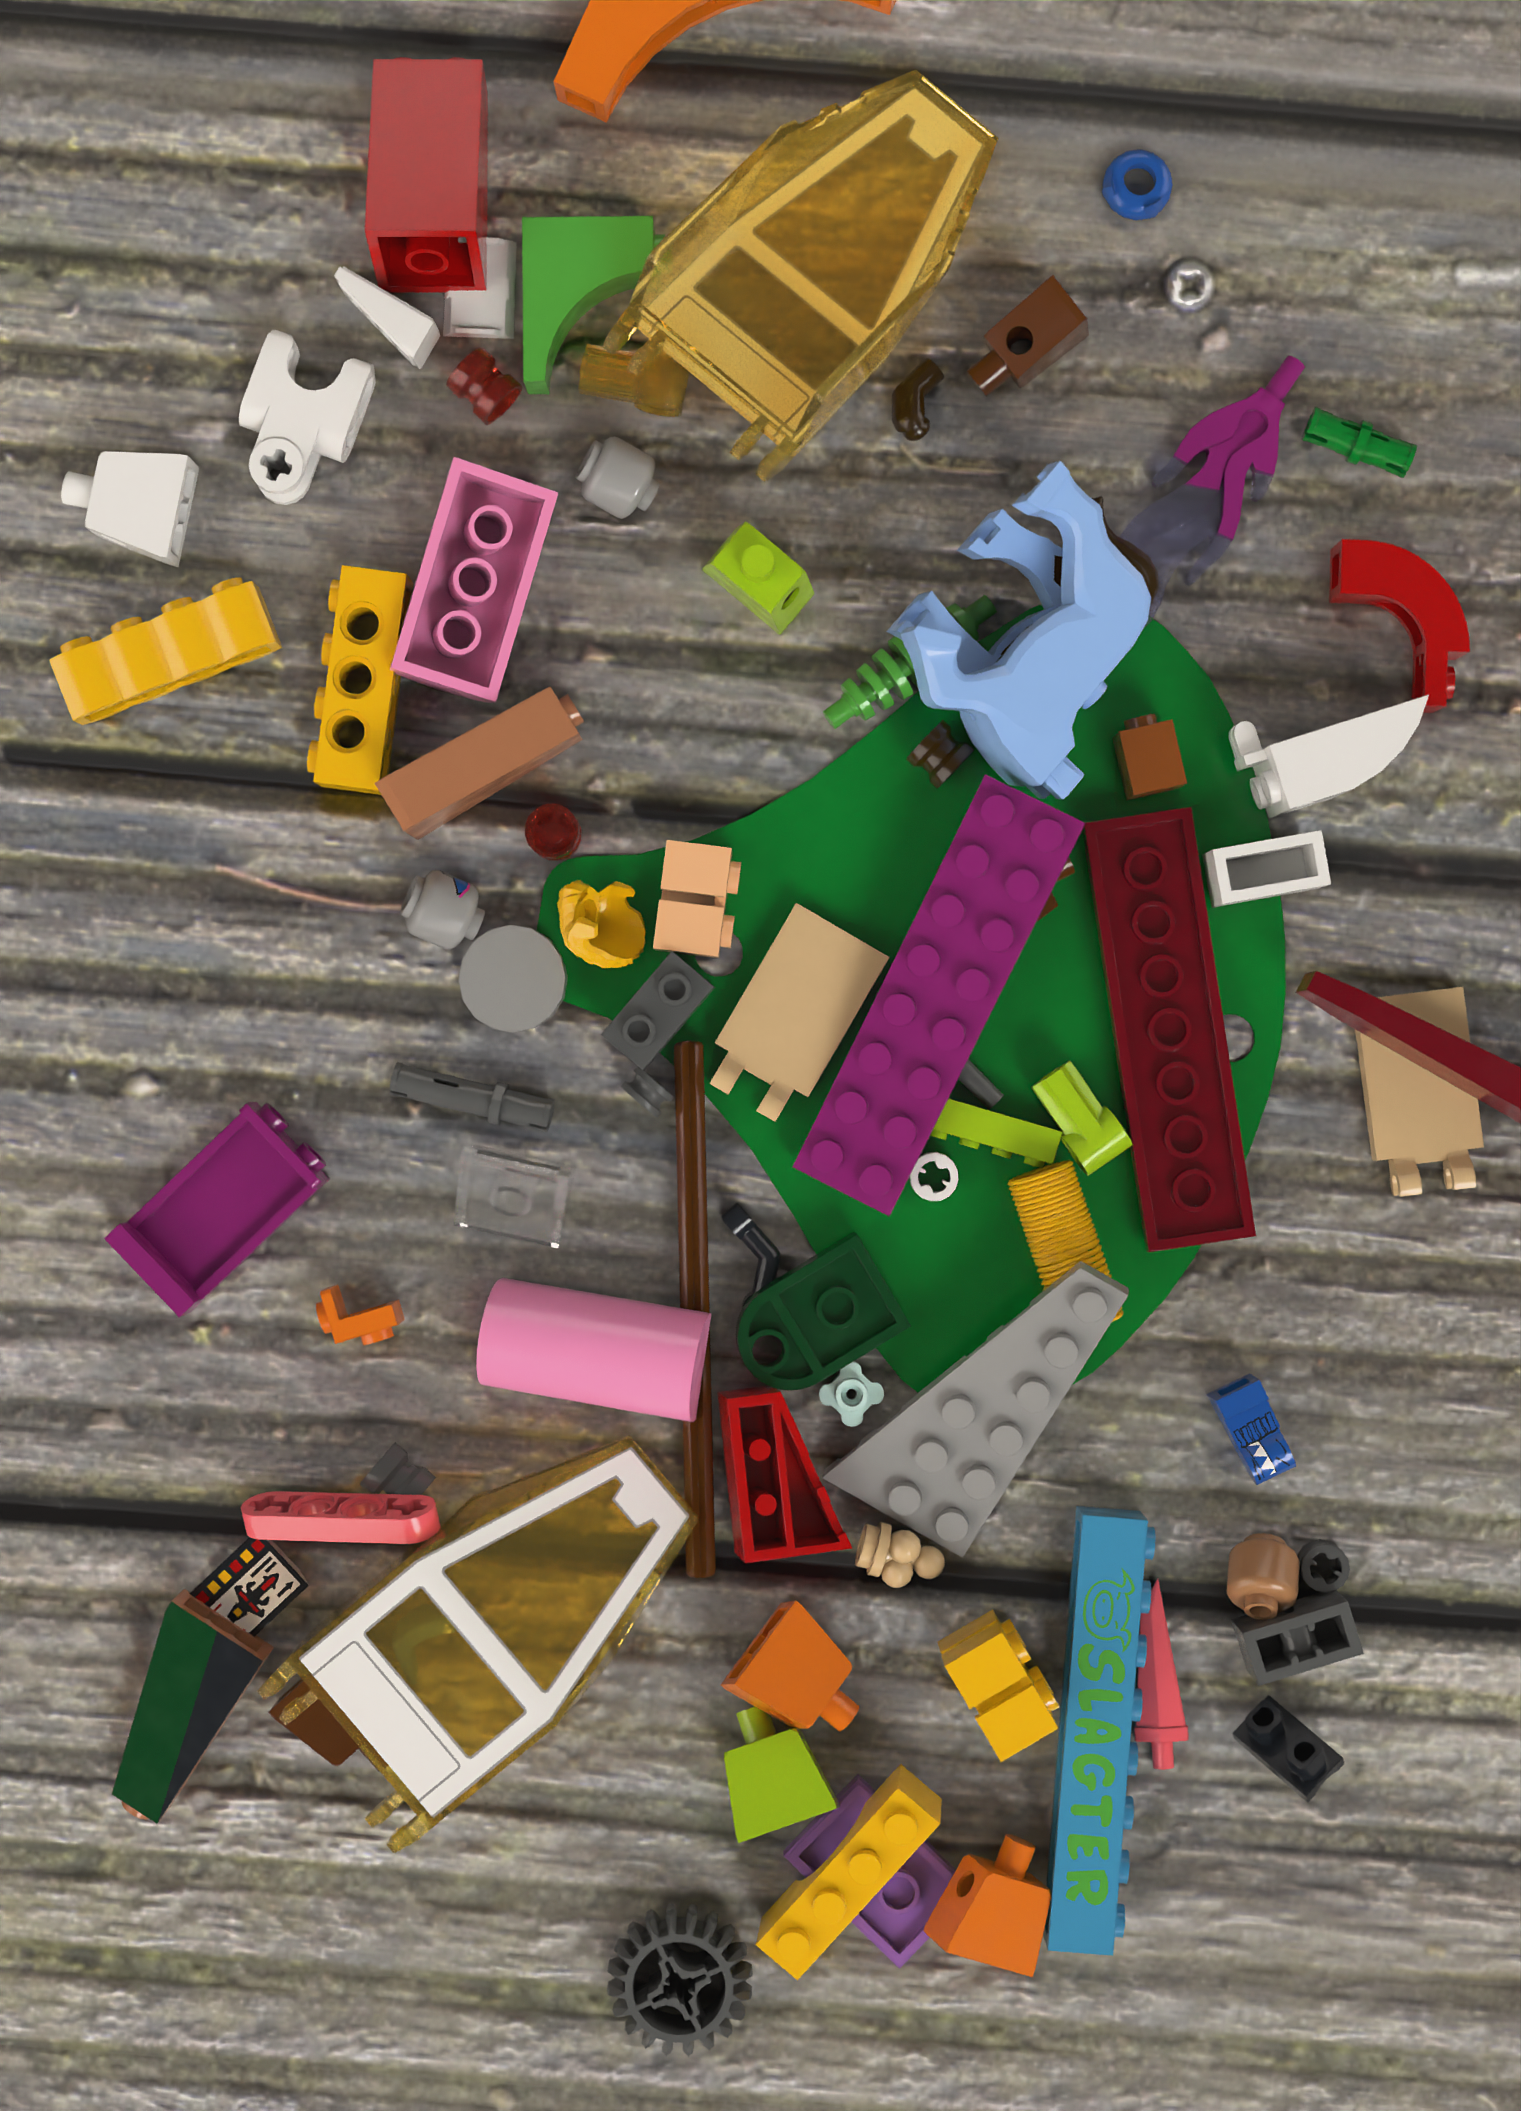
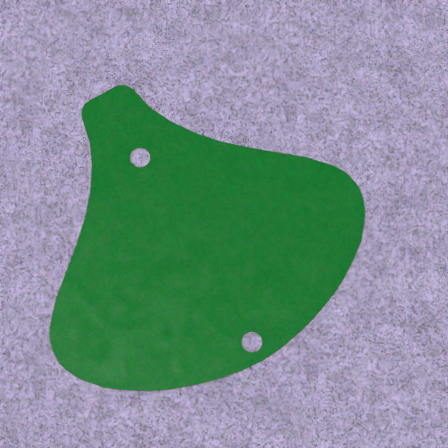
M1042 604L1028 609L978 641V643L985 650L989 651L1012 626L1025 617L1044 610ZM1148 616V621L1134 645L1104 679V682L1107 684L1105 692L1093 705L1087 709L1080 707L1077 711L1072 726L1075 746L1066 757L1085 774L1080 782L1064 799H1056L1052 794L1045 799H1039L1027 787L1009 786L1085 823L1192 807L1223 1016L1237 1015L1244 1018L1251 1025L1254 1032V1044L1249 1054L1239 1061L1230 1062L1244 1158L1246 1160L1269 1097L1281 1048L1286 996L1285 930L1281 896L1212 908L1202 855L1213 849L1271 839L1266 810L1265 808L1259 809L1251 792L1250 779L1256 777L1253 767L1240 771L1236 770L1234 764L1235 757L1229 741V731L1234 727V724L1210 677L1163 625ZM919 691L874 730L810 780L751 815L696 839L686 841L689 843L732 848L731 861L742 862L738 894L727 893L725 915L735 916L733 934L742 945L743 957L740 965L733 973L726 976H712L699 967L695 955L675 953L713 985L715 989L660 1052L674 1066V1046L677 1042H702L704 1046L705 1095L750 1147L792 1212L816 1254L853 1232L858 1235L911 1327L876 1347V1349L900 1379L917 1393L964 1355L967 1357L987 1341V1336L1002 1324L1005 1326L1030 1306V1301L1044 1291V1285L1041 1284L1043 1279L1039 1278L1038 1267L1033 1262V1253L1030 1252L1029 1242L1026 1241V1232L1023 1231L1024 1227L1021 1226L1022 1222L1019 1221V1212L1016 1211L1017 1206L1014 1205L1015 1201L1012 1200L1014 1196L1011 1195L1012 1191L1009 1190L1010 1186L1007 1185L1010 1179L1040 1168L1023 1163L1025 1156L1012 1153L1011 1159L992 1154L993 1147L980 1143L978 1149L959 1144L961 1137L947 1134L946 1140L930 1136L921 1155L927 1152H939L949 1157L958 1170L959 1180L956 1189L949 1197L941 1201H929L915 1193L909 1177L890 1216L793 1168L797 1156L876 998L875 994L880 990L937 874L936 869L941 865L985 774L1008 785L991 768L972 744L961 720L960 711L928 707L921 700ZM1156 714L1157 722L1173 719L1187 784L1179 789L1126 801L1112 738L1119 731L1125 730L1124 721L1132 718ZM944 720L951 727V735L958 742H967L975 750L937 789L930 783L929 773L923 767H914L906 758ZM1082 831L1069 856L1075 873L1056 882L1052 894L1058 906L1036 922L969 1060L1004 1094L989 1109L990 1111L1058 1131L1060 1129L1031 1089V1086L1067 1061H1071L1100 1105L1108 1107L1128 1134ZM666 847L636 855L581 856L567 859L558 864L547 877L543 889L537 931L552 940L563 958L568 975L564 1002L613 1021L671 953L653 949L658 904L662 896V889L660 888ZM575 880H581L597 892L615 881L629 885L634 889V897H627V902L642 915L646 929V943L644 951L638 958L633 960V964L619 968H601L596 964L585 962L564 945L557 906L561 888ZM798 903L890 958L809 1097L793 1090L776 1122L756 1111L768 1092L770 1084L744 1069L729 1094L712 1086L710 1082L728 1053L727 1050L715 1044V1041L795 904ZM958 1079L949 1099L988 1110ZM1060 1139L1054 1163L1067 1160L1073 1161L1072 1166L1075 1167L1074 1171L1077 1172V1181L1080 1182L1081 1192L1084 1193L1083 1197L1086 1198L1084 1202L1087 1203L1086 1207L1089 1208L1088 1212L1091 1213L1090 1217L1093 1219L1092 1223H1094V1228H1096L1097 1238L1100 1239L1099 1244L1102 1245L1101 1251L1104 1252L1103 1257L1106 1258L1105 1263L1108 1264L1109 1274L1112 1275V1279L1129 1288V1295L1121 1309L1124 1311L1123 1316L1111 1322L1073 1382L1075 1384L1098 1369L1123 1346L1157 1309L1193 1261L1201 1245L1147 1252L1145 1249L1131 1149L1128 1148L1087 1176ZM930 1161L922 1166L926 1173L919 1172L918 1180L920 1185L929 1184L933 1191H939L946 1186L942 1183V1180L949 1181L948 1168L939 1169L935 1161ZM1044 1163V1166L1051 1165L1050 1163Z

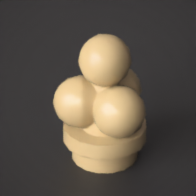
M881 1521L877 1526L867 1523L864 1525L857 1547L855 1565L866 1568L867 1575L879 1577L881 1574L882 1580L887 1585L893 1588H900L910 1582L913 1576V1568L918 1576L924 1579H933L942 1573L945 1567L943 1553L934 1546L925 1545L921 1547L920 1539L915 1533L909 1530L891 1533V1524Z

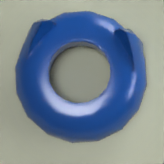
M1142 149L1126 151L1116 157L1106 169L1102 184V194L1111 209L1124 218L1132 220L1154 218L1162 211L1170 199L1173 187L1171 172L1164 160L1153 152ZM1138 168L1147 171L1153 178L1154 188L1145 195L1133 194L1127 189L1124 182V176L1128 171Z

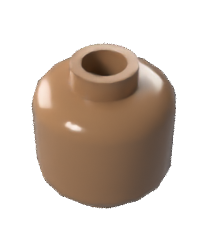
M1266 1533L1247 1536L1244 1541L1234 1546L1229 1554L1226 1592L1231 1602L1244 1610L1248 1616L1260 1620L1272 1619L1278 1613L1287 1611L1296 1603L1298 1595L1300 1561L1297 1554L1278 1536Z

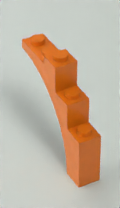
M590 0L553 81L557 100L607 123L627 86L660 50L689 28L726 10L762 0ZM897 0L839 1L852 2L890 15Z

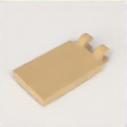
M796 903L715 1041V1044L727 1050L728 1053L710 1084L729 1094L743 1069L760 1078L771 1086L756 1111L776 1122L793 1090L809 1097L890 957Z
M1463 987L1377 997L1470 1042ZM1355 1030L1371 1156L1373 1161L1388 1159L1392 1195L1403 1197L1422 1194L1421 1177L1416 1164L1443 1161V1177L1446 1189L1475 1188V1170L1468 1149L1484 1148L1478 1099Z

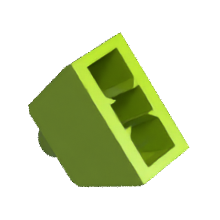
M746 521L731 533L702 568L707 575L779 635L783 633L815 594L806 571ZM793 591L792 595H791V596L789 597V599L784 603V601L786 600V598L788 597V595Z
M755 1706L736 1713L746 1745L724 1752V1761L738 1843L840 1807L835 1793L800 1729L795 1727L776 1733L771 1715Z

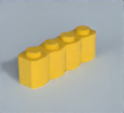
M241 577L227 579L214 585L211 588L213 595L201 601L193 602L191 597L179 598L161 607L162 614L150 621L143 622L141 617L128 618L110 627L112 634L101 640L93 642L90 636H85L61 645L60 650L62 653L51 658L49 661L72 720L81 725H86L105 719L131 706L159 698L182 686L205 680L234 666L251 662L281 649V642L260 588L253 581L244 583Z

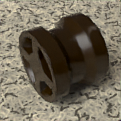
M942 720L911 752L906 760L914 767H923L929 773L930 783L938 789L975 749L967 742H958L951 735V727Z

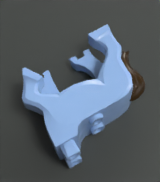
M1061 461L1047 464L1037 476L1040 482L1028 494L1022 493L1012 506L1026 515L1041 517L1051 521L1060 531L1063 539V548L1054 544L1049 538L1039 536L1025 529L1012 519L1004 509L989 513L957 549L958 552L973 560H1001L1017 568L1030 581L1044 610L1029 615L1012 626L987 651L960 626L935 594L929 591L918 594L886 631L903 640L914 668L923 703L933 709L960 711L961 720L972 744L991 768L1008 785L1027 787L1039 799H1045L1050 794L1056 799H1064L1084 777L1085 774L1066 757L1075 746L1072 726L1077 711L1080 707L1087 709L1093 705L1105 692L1107 684L1104 682V679L1136 642L1148 621L1150 606L1159 589L1158 571L1149 555L1113 533L1104 516L1103 497L1090 498L1075 483L1066 466Z

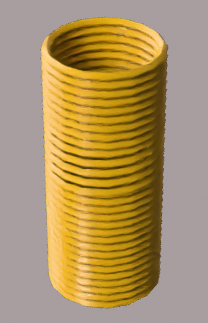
M1071 1160L1032 1170L1010 1179L1007 1183L1010 1186L1009 1190L1012 1191L1011 1195L1014 1196L1012 1200L1015 1201L1014 1205L1017 1206L1016 1211L1019 1212V1221L1022 1222L1021 1226L1024 1227L1023 1231L1026 1232L1025 1237H1027L1026 1241L1029 1242L1028 1247L1031 1248L1030 1252L1033 1253V1262L1038 1267L1039 1278L1043 1279L1041 1282L1044 1285L1043 1290L1048 1288L1080 1261L1108 1277H1112L1109 1274L1110 1270L1107 1269L1108 1264L1105 1263L1106 1258L1103 1257L1104 1252L1101 1251L1102 1245L1099 1244L1100 1239L1097 1238L1098 1234L1095 1233L1096 1228H1094V1223H1092L1091 1213L1088 1212L1089 1208L1086 1207L1087 1203L1084 1202L1086 1198L1083 1197L1084 1193L1081 1192L1082 1187L1079 1186L1080 1182L1077 1181V1172L1074 1171L1075 1167L1072 1166L1073 1161ZM1122 1306L1116 1314V1316L1114 1317L1113 1321L1123 1316L1124 1311L1121 1310Z

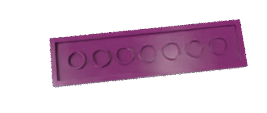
M985 774L797 1156L793 1168L887 1216L892 1214L1086 824L1085 822Z

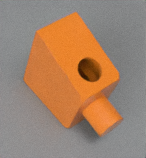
M796 1600L779 1604L721 1683V1686L727 1691L792 1728L796 1727L797 1729H809L816 1719L821 1716L840 1732L851 1723L859 1710V1705L839 1689L852 1670L851 1662L808 1611Z
M1005 1834L996 1861L973 1854L964 1856L926 1922L923 1931L947 1953L1033 1977L1051 1901L1050 1889L1031 1873L1027 1872L1036 1846L1015 1835Z

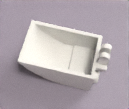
M1429 695L1281 741L1264 749L1261 747L1255 726L1251 722L1242 721L1229 731V741L1235 757L1234 764L1236 770L1240 771L1253 767L1256 777L1250 779L1251 792L1259 809L1266 808L1269 819L1330 800L1356 788L1381 772L1404 749L1420 723Z

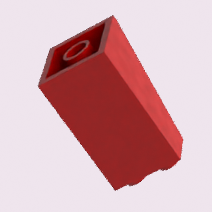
M408 57L373 59L364 231L378 287L389 293L487 291L488 92L483 60L461 57L449 59H411ZM466 237L467 243H459L458 238Z

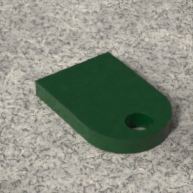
M853 1232L756 1291L746 1301L739 1314L736 1324V1344L744 1364L759 1381L776 1389L801 1390L821 1382L908 1329L911 1325L860 1238ZM764 1335L776 1336L782 1342L780 1356L770 1363H761L752 1354L754 1343Z

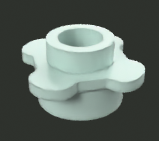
M854 1361L840 1369V1373L833 1381L822 1385L819 1391V1398L822 1404L833 1406L841 1414L842 1422L851 1427L861 1424L865 1411L872 1404H879L884 1397V1390L881 1384L871 1382L862 1374L861 1366ZM849 1389H854L857 1395L855 1398L849 1399L846 1396V1392Z

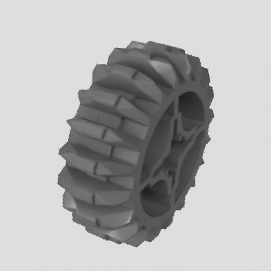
M673 1903L667 1905L666 1919L663 1920L660 1919L654 1910L650 1909L646 1912L645 1916L647 1929L641 1924L632 1921L628 1925L627 1930L630 1940L625 1938L617 1939L614 1951L619 1957L610 1959L607 1971L615 1978L608 1982L607 1994L618 1998L613 2004L615 2017L629 2016L625 2022V2031L628 2035L644 2029L642 2045H644L645 2049L650 2047L656 2038L663 2040L662 2052L666 2056L672 2052L673 2043H683V2051L689 2057L693 2053L694 2040L698 2039L704 2047L710 2050L714 2047L715 2042L713 2031L728 2038L732 2034L730 2019L742 2020L744 2018L745 2006L741 2001L749 2000L752 1996V1986L746 1982L753 1975L752 1964L741 1961L747 1955L746 1944L744 1942L731 1943L735 1936V1928L732 1924L725 1925L716 1930L718 1914L715 1911L708 1913L704 1921L698 1920V1907L694 1903L689 1905L686 1917H677V1908ZM677 1942L694 1944L704 1950L697 1953H688L682 1950ZM656 1949L659 1954L658 1964L660 1970L649 1976L648 1983L638 1986L636 1970L644 1957ZM672 1968L675 1973L678 1972L681 1979L689 1978L688 1990L685 1985L682 1986L678 1979L671 1980ZM722 1971L725 1979L724 1986L718 1997L708 2007L703 2009L700 1989L711 1983L713 1975ZM665 2005L673 2006L682 2015L668 2014L657 2008Z

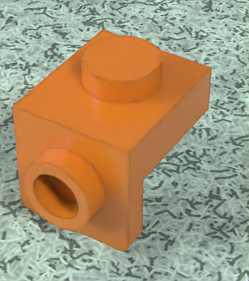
M338 1284L320 1291L322 1301L316 1303V1311L321 1328L325 1334L332 1332L335 1344L361 1337L364 1346L394 1336L392 1327L399 1325L405 1320L399 1299L347 1314Z

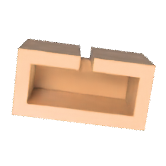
M673 840L666 841L660 888L662 889V896L658 904L653 943L654 950L719 958L720 947L731 948L735 916L725 915L727 893L738 894L742 863L731 861L732 848Z

